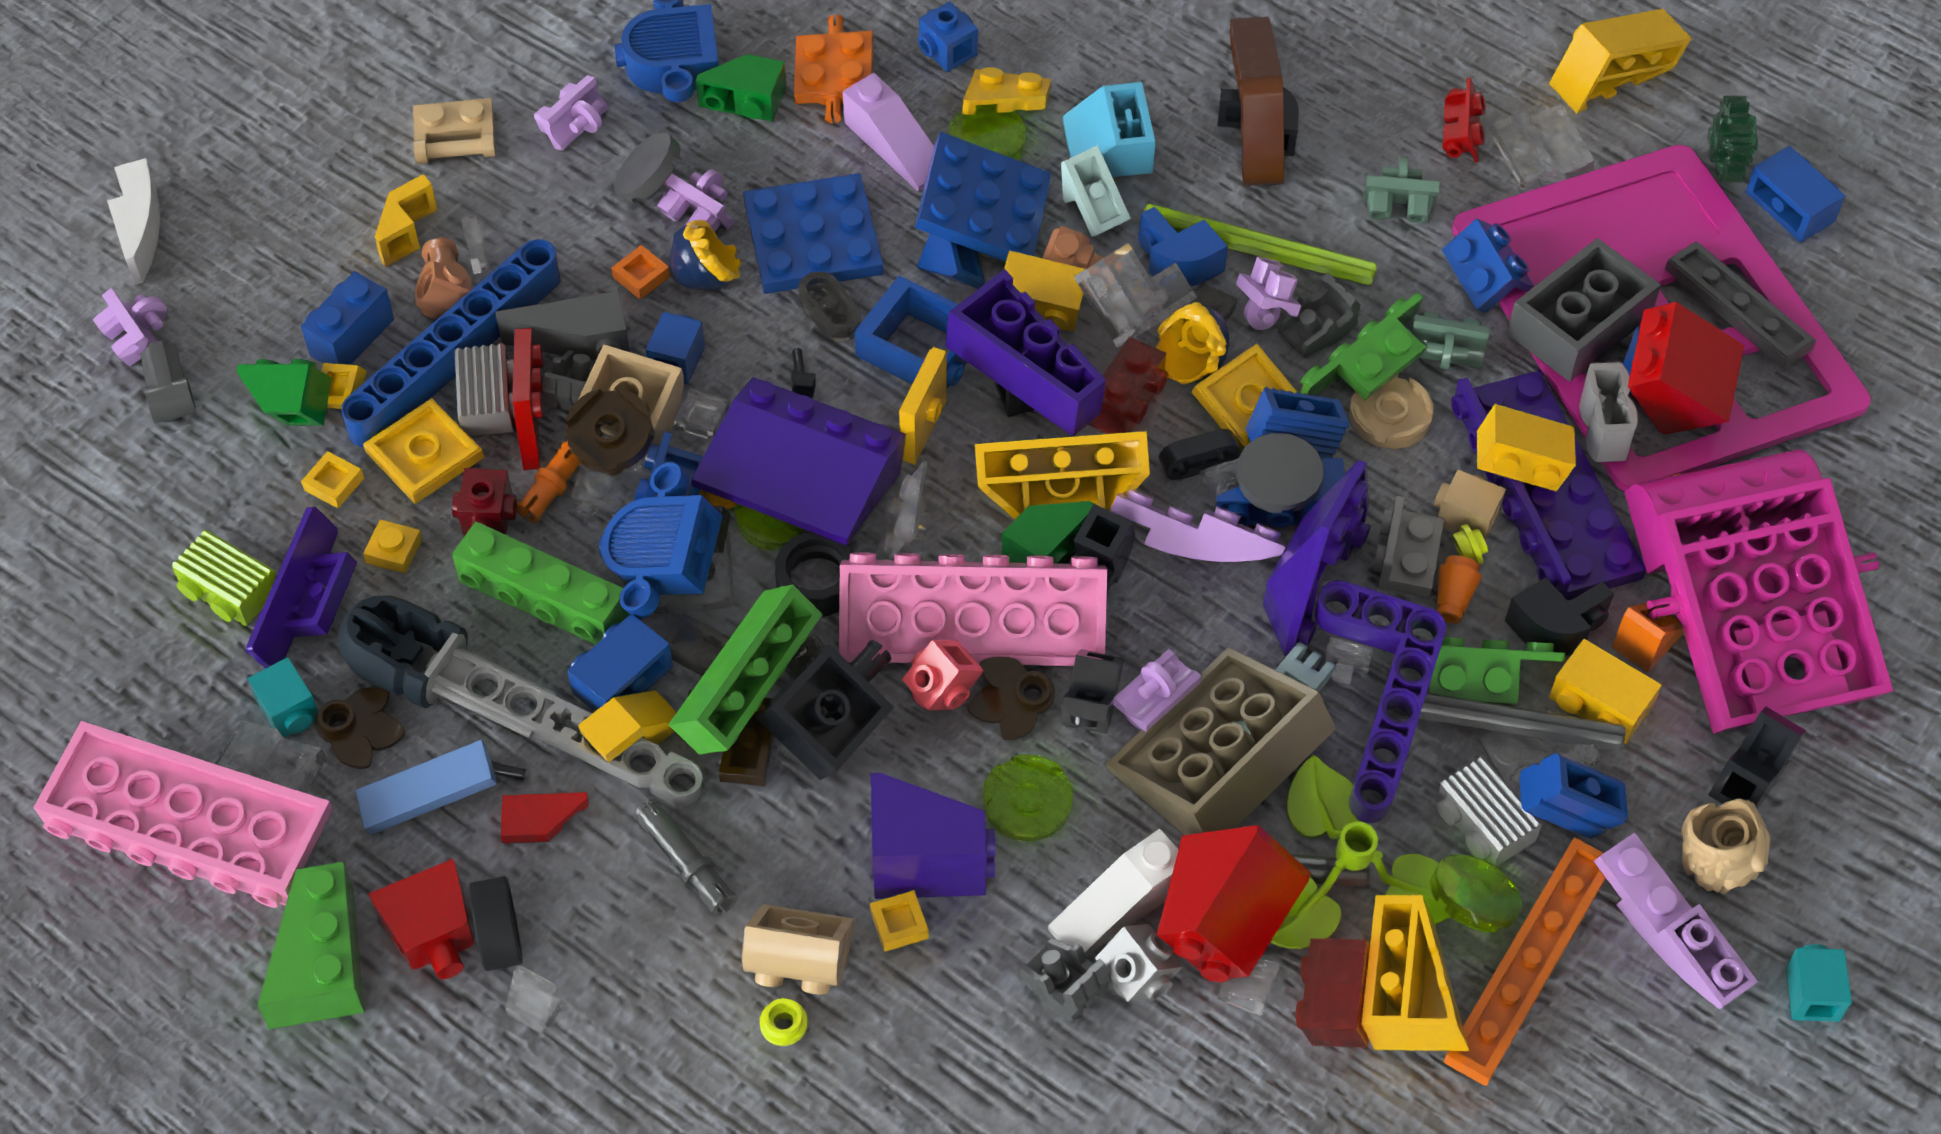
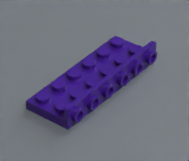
M1540 370L1475 388L1472 387L1467 377L1458 380L1455 396L1451 399L1453 413L1457 420L1463 421L1468 431L1470 447L1474 453H1477V430L1494 404L1569 425ZM1576 437V466L1557 492L1485 471L1488 482L1506 489L1502 502L1503 511L1508 520L1514 521L1519 531V539L1523 551L1527 555L1531 554L1537 566L1539 581L1546 577L1567 601L1575 599L1601 582L1611 589L1642 580L1646 573V568Z

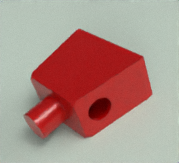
M453 859L368 893L378 920L411 969H419L432 964L437 978L441 980L452 978L463 970L464 965L458 952L471 947L474 944L462 884Z

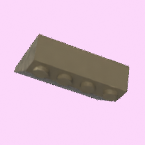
M1228 647L1200 673L1202 676L1201 683L1147 732L1142 729L1105 765L1108 771L1184 835L1236 828L1336 730L1319 691ZM1232 721H1245L1250 734L1244 731L1241 725L1232 723Z

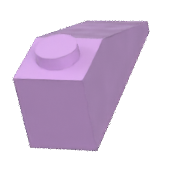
M873 72L843 91L844 123L915 190L920 192L925 186L934 145L899 95Z

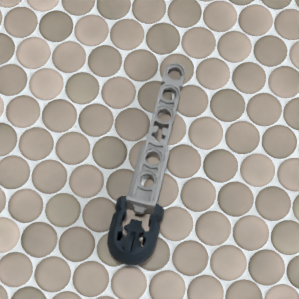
M378 595L363 599L355 604L344 616L338 634L339 652L350 669L364 680L395 695L405 694L408 701L422 708H429L433 705L439 695L529 739L533 736L638 788H650L651 794L674 805L687 806L700 798L703 791V777L699 766L672 751L666 756L659 745L641 737L609 763L600 753L591 749L590 742L584 736H582V741L579 743L578 733L581 734L578 725L592 713L559 698L558 693L466 650L468 633L465 628L451 621L441 622L438 615L405 599L391 595ZM418 642L432 646L433 650L439 652L438 654L435 653L430 659L424 674L414 670L413 666H411L423 651V646ZM485 679L492 680L498 685L497 690L489 696H479L472 690L478 681ZM521 698L532 699L537 704L536 709L528 715L516 714L511 708L513 703ZM566 719L571 720L572 729L564 727L561 732L556 731L555 722L562 724ZM638 755H648L656 762L655 766L647 772H637L629 764ZM678 774L690 775L695 780V785L690 790L684 792L674 790L669 783Z

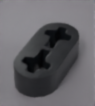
M1220 429L1178 440L1167 445L1160 452L1159 461L1167 478L1181 480L1231 465L1240 457L1241 448L1231 430Z

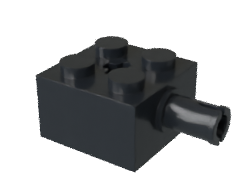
M870 640L850 664L828 644L815 653L755 717L819 780L837 772L894 708L869 683L892 659L886 649L872 661L874 655L883 647L877 641ZM821 706L825 707L828 711L825 717L821 713Z

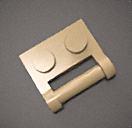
M492 98L413 105V147L416 164L429 163V159L483 154L484 158L496 157Z

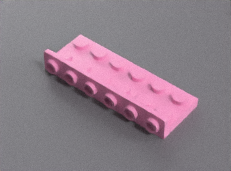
M850 553V560H842L840 563L839 654L847 662H852L866 647L867 643L870 640H874L883 647L874 655L872 661L878 654L881 655L887 649L892 658L889 663H911L914 656L926 648L932 640H958L978 664L980 661L991 657H1010L1018 660L1022 665L1074 666L1076 654L1081 649L1105 654L1107 567L1104 564H1098L1097 557L1075 556L1071 557V564L1053 563L1052 556L1042 555L1027 556V563H1009V556L983 555V562H965V555L940 554L938 555V561H921L920 554L897 553L894 554V561L876 560V553Z
M83 721L78 725L33 807L45 823L44 829L57 837L69 839L70 835L85 839V842L91 847L107 853L113 848L125 852L131 860L141 865L152 866L153 862L167 866L173 874L187 880H193L195 876L210 880V883L215 888L223 892L235 894L237 890L252 894L256 901L272 908H277L279 904L286 906L295 871L305 867L333 810L328 800Z

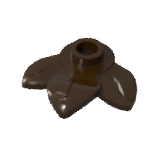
M991 657L980 661L979 665L984 670L982 675L989 686L983 688L974 696L968 704V712L982 722L1000 723V731L1004 740H1015L1026 736L1034 729L1038 715L1044 713L1052 706L1055 699L1053 682L1047 675L1041 672L1027 671L1014 658ZM1029 689H1036L1040 692L1041 696L1037 700H1029L1025 697L1024 693Z
M370 687L356 690L345 701L332 700L320 708L315 719L317 733L324 741L331 743L333 754L341 763L351 768H369L372 763L373 750L380 751L391 748L405 736L402 725L395 718L383 712L389 699V692L387 690ZM337 721L346 722L341 726L332 727V725Z

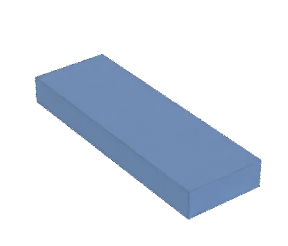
M481 739L355 791L364 829L372 835L497 785L488 746Z

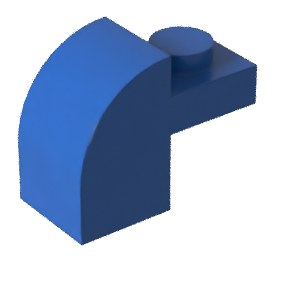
M1155 207L1141 213L1138 240L1143 250L1150 254L1149 273L1155 279L1171 286L1191 287L1202 284L1225 272L1228 246L1205 220L1177 233Z

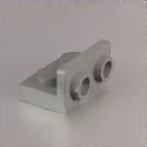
M1396 496L1393 511L1384 510L1380 535L1388 536L1386 545L1378 544L1373 570L1381 571L1378 588L1430 598L1445 518L1404 511L1405 497Z

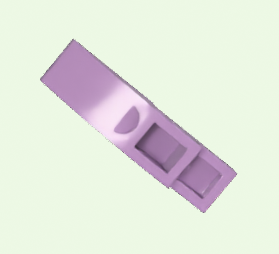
M1130 489L1128 495L1120 492L1116 496L1111 508V512L1150 528L1144 545L1191 559L1216 562L1262 560L1282 555L1286 547V542L1279 540L1281 535L1279 531L1257 523L1255 529L1238 523L1241 518L1240 515L1221 507H1216L1215 512L1206 510L1200 525L1192 522L1194 515L1174 506H1170L1168 511H1164L1152 506L1154 500L1152 497Z
M1635 832L1594 861L1622 900L1616 905L1631 925L1669 967L1717 1008H1723L1758 982L1701 905L1698 904L1691 908Z

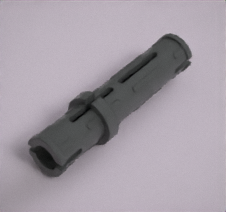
M650 799L648 802L652 810H650L645 802L642 803L635 811L634 819L643 827L680 872L683 885L689 890L694 889L714 916L722 915L719 905H721L725 912H728L735 905L737 895L729 889L715 872L716 864L708 856L703 857L661 807L657 799Z

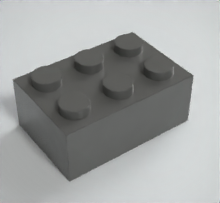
M1596 238L1514 302L1507 334L1571 382L1586 370L1591 363L1596 362L1641 324L1644 310L1655 307L1661 284L1599 238Z

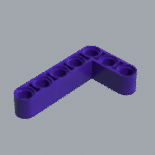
M1335 580L1328 582L1319 592L1314 615L1318 626L1328 633L1395 654L1349 799L1351 813L1358 820L1365 823H1375L1386 817L1395 797L1446 633V623L1442 615L1432 608L1353 583ZM1332 601L1340 602L1347 608V611L1336 613L1331 611L1326 604ZM1382 615L1387 618L1390 625L1384 627L1377 626L1371 622L1369 617ZM1418 628L1425 629L1432 634L1433 639L1421 640L1413 634V630ZM1404 668L1414 669L1420 674L1421 679L1416 681L1408 680L1401 675L1400 670ZM1399 708L1408 715L1409 719L1402 722L1395 721L1388 715L1387 710ZM1381 748L1387 749L1395 755L1396 760L1390 763L1382 762L1375 756L1374 751ZM1368 789L1375 790L1382 796L1383 802L1370 804L1362 798L1361 792Z

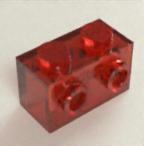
M1129 336L1102 375L1106 379L1101 414L1088 425L1107 434L1130 433L1136 424H1140L1147 413L1150 402L1155 395H1159L1167 383L1169 372L1165 371L1167 353Z
M1311 938L1309 955H1304L1301 962V977L1305 984L1304 999L1298 1000L1296 1005V1024L1312 1046L1368 1048L1369 1038L1361 1025L1370 945L1366 939Z

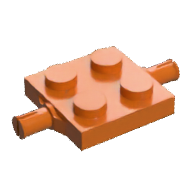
M834 14L828 17V33L796 36L795 102L796 104L818 103L826 105L825 121L833 124V114L835 124L841 121L843 91L874 72L873 32H843L844 18L839 14H836V24Z

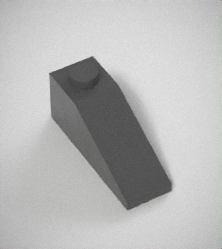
M619 291L495 312L502 344L514 346L515 329L531 328L533 343L541 344L542 352L563 356L570 349L574 350L576 354H586L591 360H597L603 344L630 352Z

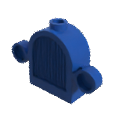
M653 0L654 10L646 11L634 17L623 30L622 43L614 44L617 67H625L627 76L637 87L653 93H663L664 97L672 102H683L693 95L694 90H697L696 78L698 74L719 66L711 4L684 7V0Z
M673 462L660 465L651 476V488L658 495L656 497L635 500L620 509L608 523L599 541L601 558L607 567L627 584L621 591L620 605L629 614H633L638 619L646 618L656 610L659 604V595L704 593L723 517L702 495L683 496L689 487V477Z

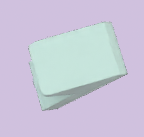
M1098 145L1061 162L1063 200L1065 203L1076 201L1091 237L1131 219Z

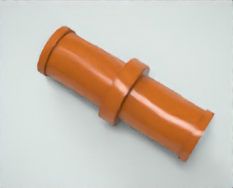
M568 441L562 443L561 448L546 468H540L534 476L535 483L523 499L517 503V512L524 519L529 513L531 514L529 522L538 523L541 516L555 497L562 496L567 490L566 482L581 464L570 451Z

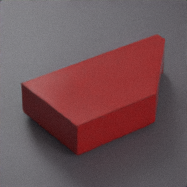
M588 793L502 795L500 835L502 843L549 842L562 830V825L579 810L583 812L589 806Z

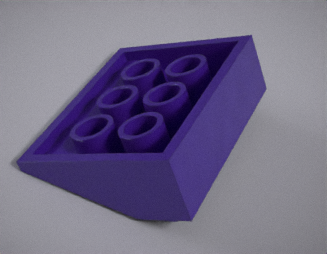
M752 377L734 398L692 477L691 486L847 546L900 475L906 434L853 415L845 410L813 400L808 396L773 385L768 381Z

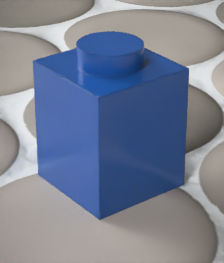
M663 312L647 345V358L682 368L684 384L688 385L705 348L702 321L695 320L687 315Z

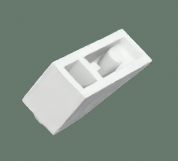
M1158 829L1121 855L1048 925L1049 932L1056 940L1067 945L1074 946L1078 943L1083 947L1087 957L1113 939L1124 926L1133 925L1165 902L1178 848L1161 829Z

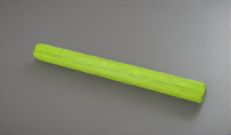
M1152 203L1147 204L1144 209L1145 212L1155 207L1177 233L1205 220L1227 244L1228 249L1276 260L1280 263L1322 274L1329 273L1333 277L1367 286L1371 285L1375 278L1377 264L1372 261Z

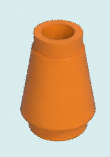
M1452 555L1448 556L1445 563L1439 566L1437 612L1442 615L1447 623L1457 624L1462 621V617L1482 579L1479 573L1480 565L1471 558Z

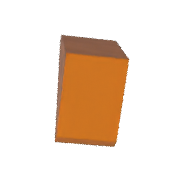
M1647 603L1628 607L1623 615L1612 648L1646 672H1649L1684 634L1680 620L1673 615L1651 619L1648 613L1654 609L1647 610Z

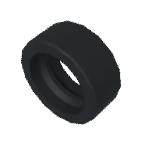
M805 532L792 537L780 548L775 559L776 588L793 584L823 614L821 617L839 612L840 580L835 585L823 590H808L799 587L791 580V571L799 563L815 558L827 559L840 566L842 560H850V553H854L849 544L846 546L812 532Z
M504 876L470 883L471 910L484 970L491 971L521 965L523 963L521 942L508 878Z

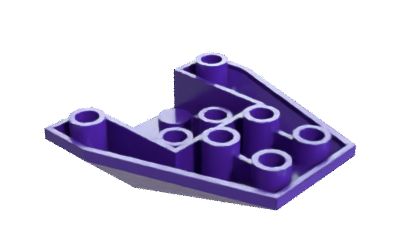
M1358 460L1303 517L1267 581L1263 606L1284 656H1287L1298 642L1308 646L1317 628V623L1312 621L1319 581L1327 565L1336 566L1339 559L1347 561L1353 548L1361 549L1368 537L1371 525L1365 522L1369 508V483L1367 463Z

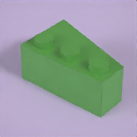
M344 861L296 869L257 1005L268 1029L364 1013L354 889Z

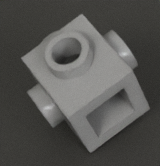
M1150 924L1124 926L1095 957L1096 960L1101 958L1106 964L1111 977L1110 984L1120 996L1126 998L1128 1002L1145 999L1155 1001L1171 989L1173 985L1171 979L1182 968L1173 955V948L1157 935Z

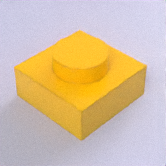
M323 363L321 371L332 378L327 408L341 409L345 399L364 383L367 371L359 365Z
M327 451L301 482L304 491L339 509L364 480V475L361 468Z
M380 519L363 552L365 563L406 574L423 540L420 530Z
M914 890L870 903V913L884 952L929 939V930Z

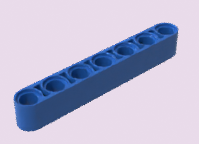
M535 239L525 243L349 395L342 403L341 412L351 442L359 447H364V442L428 401L456 376L455 349H464L466 346L469 348L474 346L480 348L482 345L488 347L500 337L495 312L537 305L558 286L561 278L555 247L543 239Z

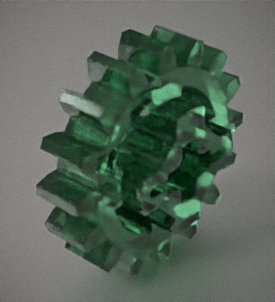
M1723 96V101L1719 103L1720 113L1713 115L1712 125L1708 129L1709 160L1712 163H1717L1716 175H1719L1720 182H1743V177H1746V166L1752 163L1753 154L1757 151L1756 116L1749 114L1750 103L1747 102L1746 96Z

